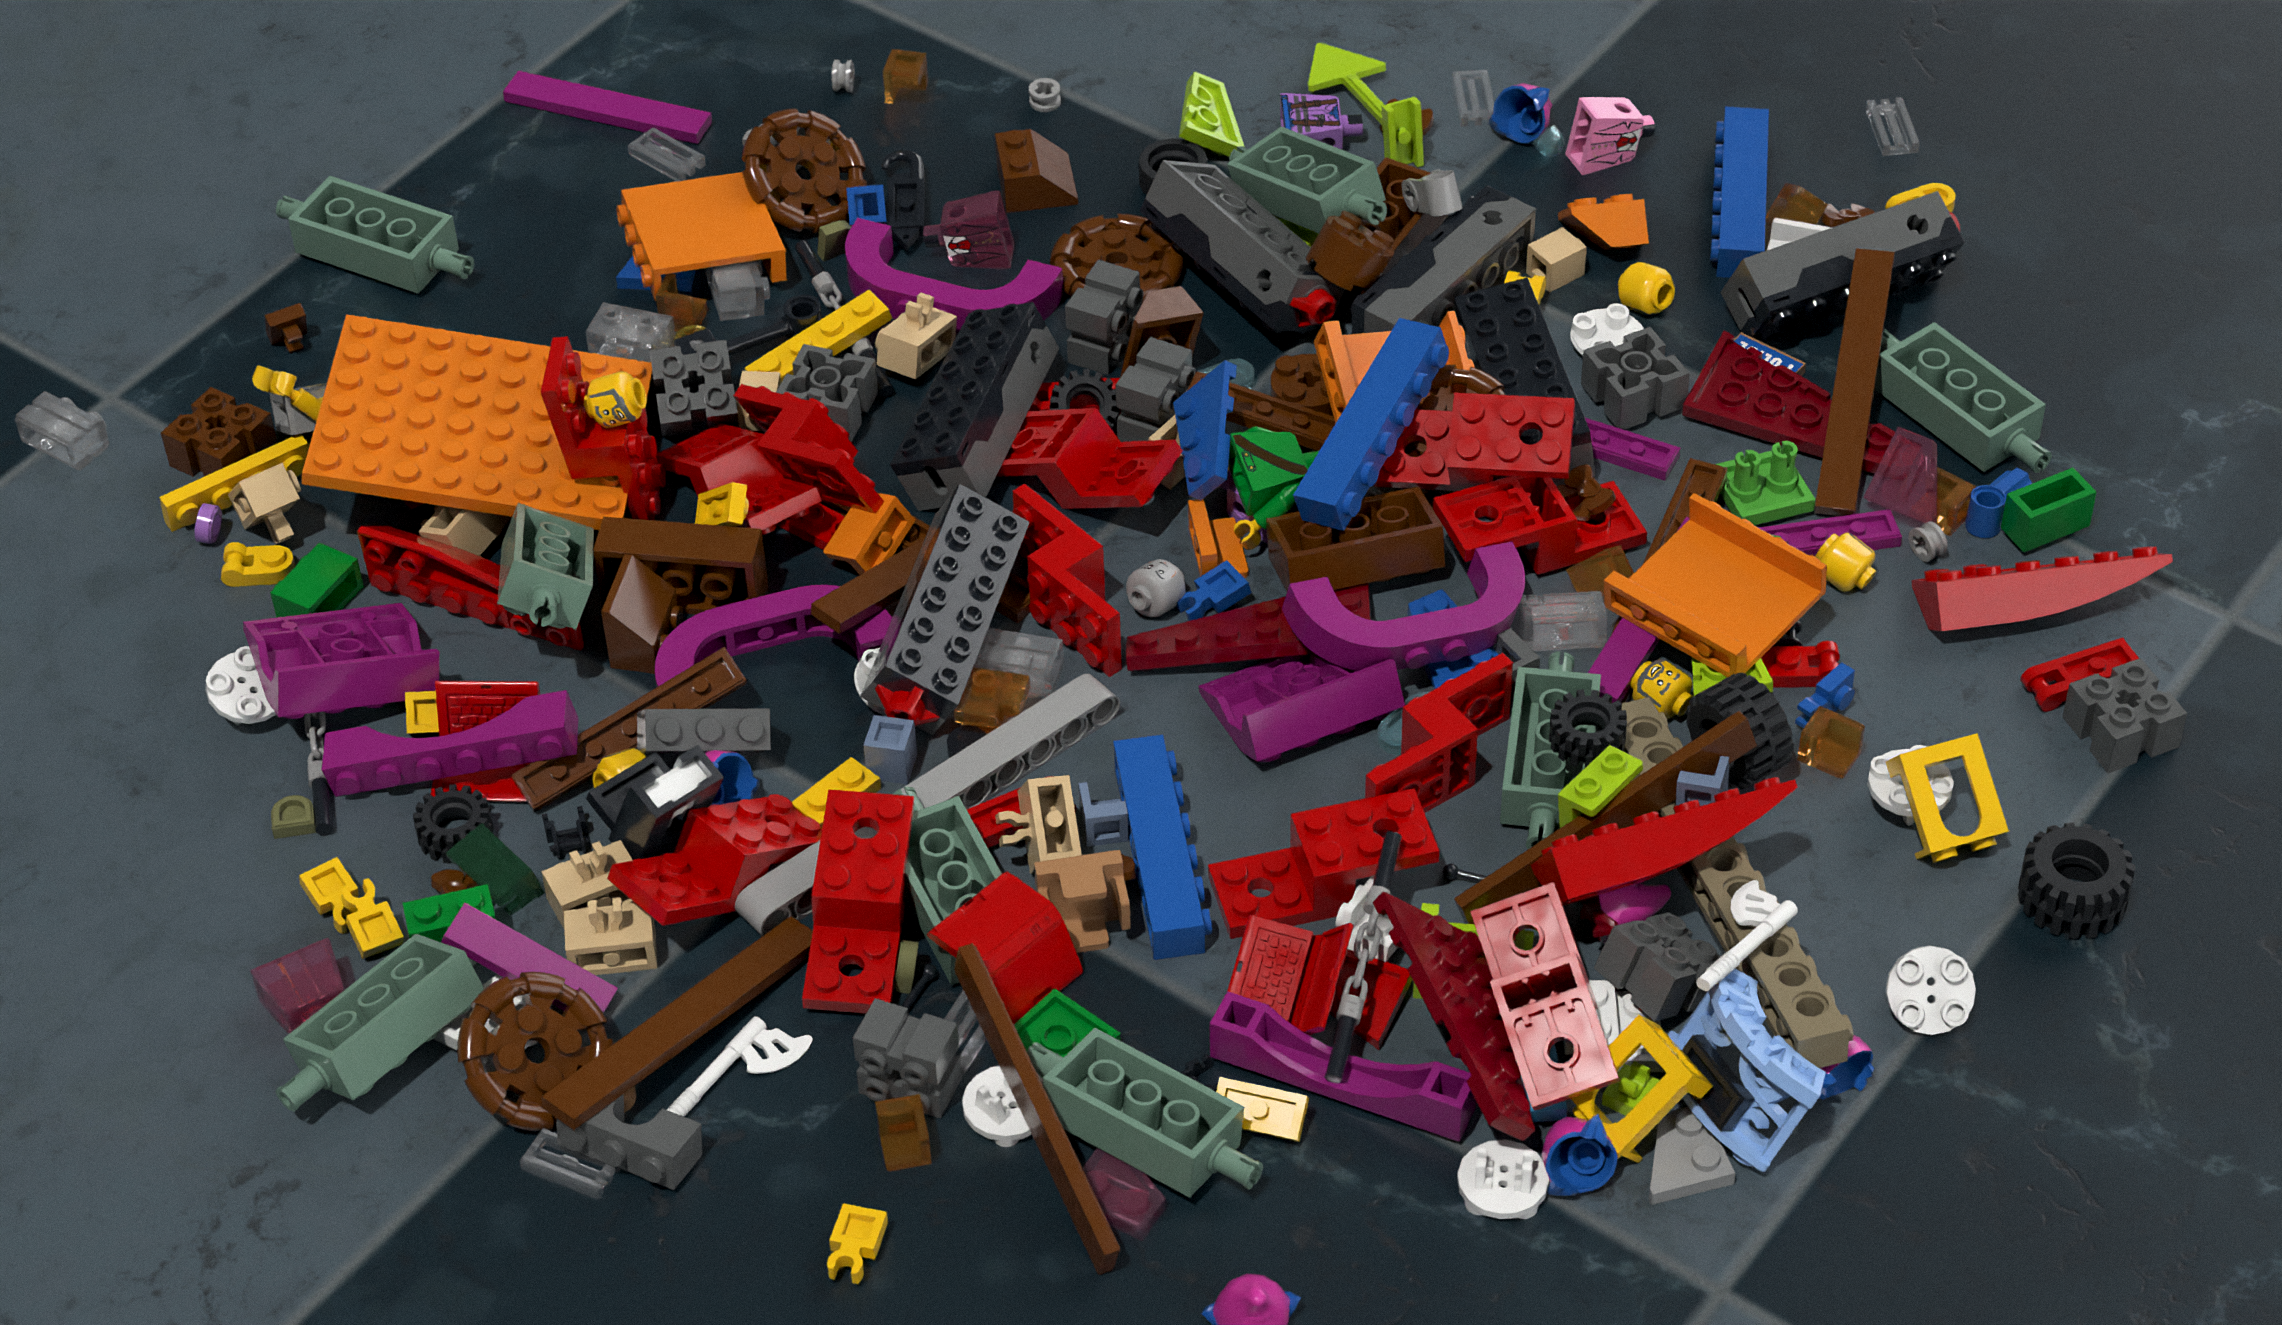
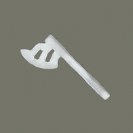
M1757 880L1748 882L1739 888L1731 899L1730 911L1733 919L1739 925L1757 927L1706 969L1705 973L1696 981L1698 988L1709 991L1715 984L1722 981L1750 953L1791 920L1798 912L1797 906L1790 900H1786L1782 904L1777 903L1776 896L1759 889V882Z
M753 1017L730 1041L724 1051L690 1087L685 1089L667 1110L685 1117L701 1100V1097L740 1057L747 1064L748 1073H772L787 1068L807 1052L813 1038L810 1035L792 1038L778 1028L766 1030L767 1026L764 1021L758 1017ZM774 1043L781 1045L787 1052L781 1053ZM752 1044L762 1048L767 1059H762Z

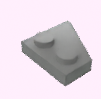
M1689 1107L1669 1111L1659 1121L1649 1193L1651 1205L1734 1184L1735 1171L1721 1142L1699 1121Z

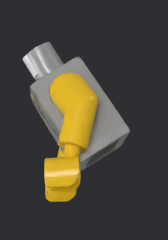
M258 365L253 374L252 381L256 388L270 392L276 431L289 435L314 431L327 383L294 388L296 376L283 371H273Z

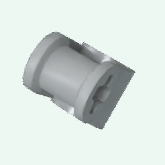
M1436 169L1421 179L1410 178L1402 183L1404 200L1413 212L1426 213L1430 216H1442L1462 209V202L1453 170L1444 171Z

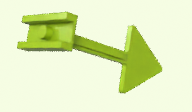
M1317 43L1308 81V91L1314 92L1338 84L1345 85L1382 125L1384 157L1405 164L1414 163L1417 167L1424 166L1421 102L1414 96L1384 105L1360 78L1386 71L1385 62L1327 44Z

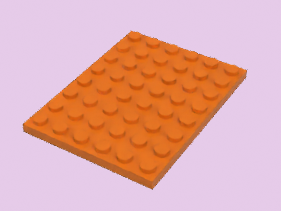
M346 314L303 467V485L510 517L513 516L517 503H521L592 527L594 530L600 529L603 517L624 518L628 494L623 493L618 476L571 479L540 393L550 346ZM573 350V352L579 353L581 375L584 382L588 381L590 385L591 381L598 377L624 371L641 381L645 389L646 398L648 399L653 373L651 362Z

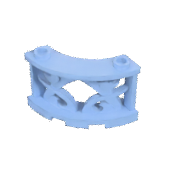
M1735 968L1722 981L1707 991L1679 1034L1670 1031L1668 1036L1681 1050L1692 1035H1704L1715 1050L1716 1046H1737L1741 1051L1739 1060L1740 1077L1744 1087L1755 1099L1731 1131L1720 1132L1690 1093L1687 1092L1683 1100L1699 1121L1732 1151L1737 1161L1746 1166H1754L1758 1170L1765 1172L1807 1110L1811 1109L1820 1097L1826 1072L1796 1052L1780 1035L1774 1036V1038L1769 1035L1762 1025L1767 1017L1758 999V981ZM1756 1068L1763 1074L1762 1077H1757ZM1793 1097L1797 1101L1787 1114L1777 1102ZM1764 1111L1778 1126L1770 1139L1749 1125L1750 1120H1752L1757 1129H1768L1769 1120Z

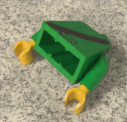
M1254 426L1244 432L1230 434L1228 471L1230 470L1247 516L1253 515L1254 517L1253 521L1240 520L1234 526V534L1238 538L1250 532L1249 535L1241 540V545L1246 550H1252L1259 545L1261 541L1259 530L1261 528L1267 530L1266 518L1284 515L1296 505L1293 494L1319 452L1302 453L1296 436L1291 432H1275Z

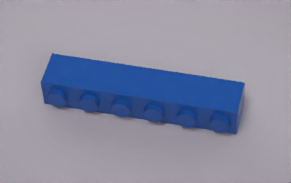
M1725 107L1724 121H1717L1715 143H1722L1716 144L1714 166H1721V168L1715 167L1713 189L1720 190L1714 191L1712 213H1719V215L1712 216L1711 237H1718V239L1711 240L1710 261L1717 262L1716 277L1730 278L1742 259L1765 251L1769 109Z
M1402 318L1398 319L1293 494L1302 520L1344 531L1351 518L1358 514L1365 494L1370 487L1375 485L1379 471L1387 457L1394 453L1401 433L1405 427L1411 424L1414 411L1422 398L1428 395L1437 372L1447 363L1449 348L1446 345L1441 327Z
M1163 735L1113 741L1114 769L1120 799L1125 801L1128 812L1129 842L1136 867V876L1153 959L1158 960L1205 953V935L1212 934L1209 909L1201 910L1200 902H1205L1202 877H1194L1193 870L1198 869L1195 845H1187L1186 838L1191 837L1188 813H1180L1179 807L1184 806L1181 782H1173L1172 776L1177 775L1174 750L1166 751Z

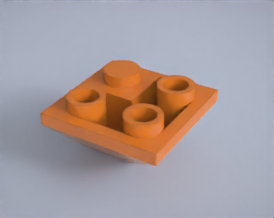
M1633 194L1610 196L1609 199H1604V203L1597 204L1596 197L1576 199L1574 202L1567 203L1568 208L1558 213V220L1604 250L1641 247L1649 244L1644 199L1633 200Z

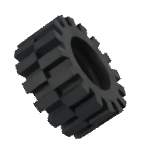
M1083 369V375H1078L1077 370L1070 372L1068 379L1065 375L1059 379V385H1055L1052 390L1050 410L1070 409L1069 404L1076 396L1089 395L1098 402L1100 414L1110 428L1114 430V424L1117 423L1120 408L1116 407V389L1112 388L1113 382L1109 378L1104 381L1102 380V373L1097 371L1095 376L1089 375L1090 369Z
M1583 689L1577 690L1575 698L1569 692L1564 695L1563 701L1558 699L1555 702L1550 716L1549 742H1551V749L1554 753L1559 751V759L1564 762L1570 757V765L1577 767L1579 761L1585 762L1586 768L1609 745L1621 751L1624 750L1627 713L1626 710H1622V704L1618 700L1612 703L1611 695L1605 693L1603 698L1598 697L1599 691L1591 689V696H1585ZM1593 725L1602 730L1595 733H1585L1574 727Z
M454 784L449 785V791L443 792L442 786L436 788V796L434 797L429 793L424 795V803L418 802L415 807L416 813H413V820L419 846L421 845V850L425 855L429 853L430 858L434 861H437L442 856L443 863L451 864L452 857H457L458 863L466 862L464 855L470 854L473 859L479 856L478 848L485 851L489 847L488 840L492 841L494 827L486 797H482L480 791L476 789L472 793L471 787L463 785L462 790L458 791L457 785ZM450 820H467L465 824L457 828L445 829L440 827Z

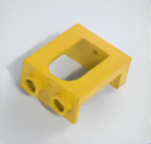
M1978 733L1899 754L1885 762L1890 778L1900 775L1924 848L1914 853L1916 859L1931 856L1933 863L1958 856L1956 848L1970 845L1972 852L1997 845L1995 837L2009 832ZM1962 758L1979 810L1980 820L1973 834L1960 837L1952 834L1944 826L1925 768Z
M1638 1015L1609 1045L1616 1069L1618 1071L1643 1045L1667 1074L1623 1119L1616 1123H1612L1594 1103L1596 1094L1600 1089L1571 1098L1576 1105L1572 1111L1577 1118L1589 1120L1599 1114L1606 1135L1610 1137L1616 1149L1618 1159L1624 1156L1636 1163H1639L1643 1158L1634 1147L1687 1092L1701 1099L1713 1087L1658 1024L1641 1015Z

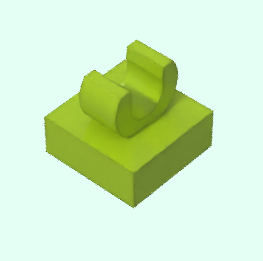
M1633 1061L1631 1066L1624 1063L1618 1072L1620 1082L1608 1085L1603 1092L1602 1105L1626 1116L1660 1080L1650 1076V1068L1636 1061Z

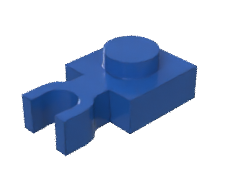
M1226 560L1194 580L1197 590L1186 592L1177 602V609L1180 613L1185 611L1188 621L1202 618L1211 607L1219 614L1252 592L1248 581Z
M1841 662L1816 684L1815 693L1811 697H1806L1797 705V709L1803 713L1796 718L1795 724L1806 731H1810L1821 718L1826 721L1838 709L1844 710L1854 697L1855 690L1852 688L1855 670Z

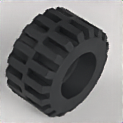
M1745 673L1733 674L1696 694L1689 700L1690 705L1687 706L1686 713L1688 718L1686 721L1692 741L1739 710L1749 721L1757 746L1729 764V787L1745 789L1788 765L1787 763L1791 761L1793 757L1791 751L1794 750V742L1791 738L1793 735L1785 712L1775 696L1770 693L1763 683H1759L1755 677L1747 676Z
M2074 822L2064 823V827L2061 828L2055 824L2047 827L2046 833L2038 832L2034 836L2033 842L2028 843L2018 885L2019 903L2024 904L2023 911L2027 917H2035L2034 923L2040 928L2045 926L2051 928L2050 933L2059 936L2061 932L2068 934V938L2078 939L2079 935H2085L2087 938L2096 937L2098 931L2105 934L2112 930L2113 924L2118 925L2121 922L2124 913H2126L2135 874V865L2132 864L2133 857L2130 851L2123 850L2124 843L2118 838L2111 839L2109 837L2110 832L2104 829L2100 831L2092 829L2093 825L2083 823V827L2075 826ZM2070 879H2076V880H2080V881H2083V882H2077V881H2073V880H2070Z

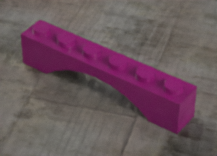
M567 690L525 697L514 707L486 723L445 736L429 738L397 737L380 733L367 726L325 733L321 770L335 797L576 755L579 717Z
M1227 991L1210 1022V1057L1460 1142L1476 1109V1099L1466 1082L1471 1073L1437 1061L1397 1065L1348 1055L1342 1082H1329L1325 1079V1073L1332 1047L1305 1034L1286 1021L1269 1005Z

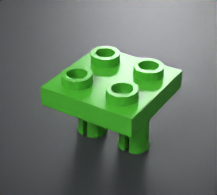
M1782 441L1781 446L1777 442L1773 445L1772 451L1763 453L1745 450V457L1743 452L1740 451L1736 454L1734 460L1715 464L1728 468L1727 478L1720 494L1732 514L1741 519H1747L1754 525L1814 511L1816 499L1795 467L1798 448L1794 443Z

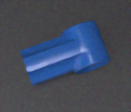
M2015 468L2012 471L2007 470L1990 485L1975 487L1971 492L1965 521L1967 531L1980 538H1990L1998 535L2001 530L2007 493L2032 484L2028 473L2019 468Z

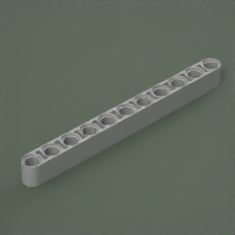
M1083 674L905 787H913L924 808L956 796L960 797L966 810L991 799L1109 723L1120 708V699L1094 676ZM904 787L901 788L903 795L907 796ZM864 827L856 831L855 835L868 839L875 836L878 832L873 828ZM820 840L748 885L738 895L735 901L736 912L761 936H764L790 916L800 921L813 913L811 895Z

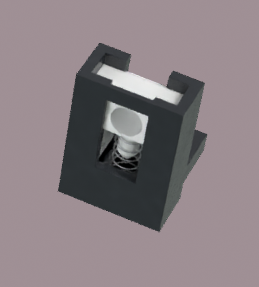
M699 745L678 756L672 770L669 769L658 753L654 752L589 791L586 800L611 830L608 838L610 842L614 843L621 840L632 860L659 856L677 845L689 810L712 805L724 777Z

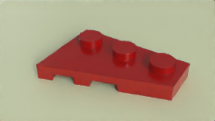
M1347 949L1344 963L1339 973L1329 1013L1335 1018L1344 983L1349 977L1355 976L1359 960L1354 955V952ZM1374 958L1366 963L1363 979L1367 982L1368 992L1360 1024L1355 1026L1354 1032L1377 1050H1380L1413 979L1407 968ZM1352 983L1349 994L1359 997L1361 985L1358 989H1354Z

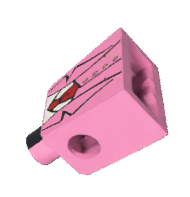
M1579 98L1565 155L1582 175L1629 162L1635 157L1639 139L1654 135V120L1650 115L1642 116L1632 102L1626 98Z

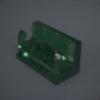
M482 823L446 852L449 860L465 872L478 886L488 884L491 898L499 907L510 901L517 894L516 898L504 908L509 915L521 910L535 897L539 898L545 893L533 870Z

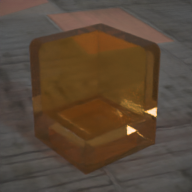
M891 49L883 70L885 103L893 104L899 88L926 90L928 86L926 53Z
M1785 183L1766 214V223L1772 225L1774 218H1781L1816 225L1828 204L1799 185Z
M666 274L655 295L660 329L686 334L697 332L708 311L706 299L678 294L675 274Z
M1935 467L1930 473L1927 494L1912 508L1911 517L1923 523L1932 521L1942 529L1944 534L1951 536L1966 521L1970 495L1976 486L1939 467Z
M1621 545L1605 549L1566 569L1581 602L1585 605L1604 596V579L1613 571L1628 579L1634 574Z
M1819 706L1801 732L1797 760L1843 779L1861 754L1865 726L1862 723Z
M920 1094L875 1102L878 1131L886 1169L888 1171H895L932 1164L929 1135Z

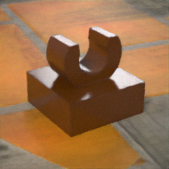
M301 303L265 315L266 334L272 346L284 342L289 354L304 349L301 340H303L302 335L307 334V321Z

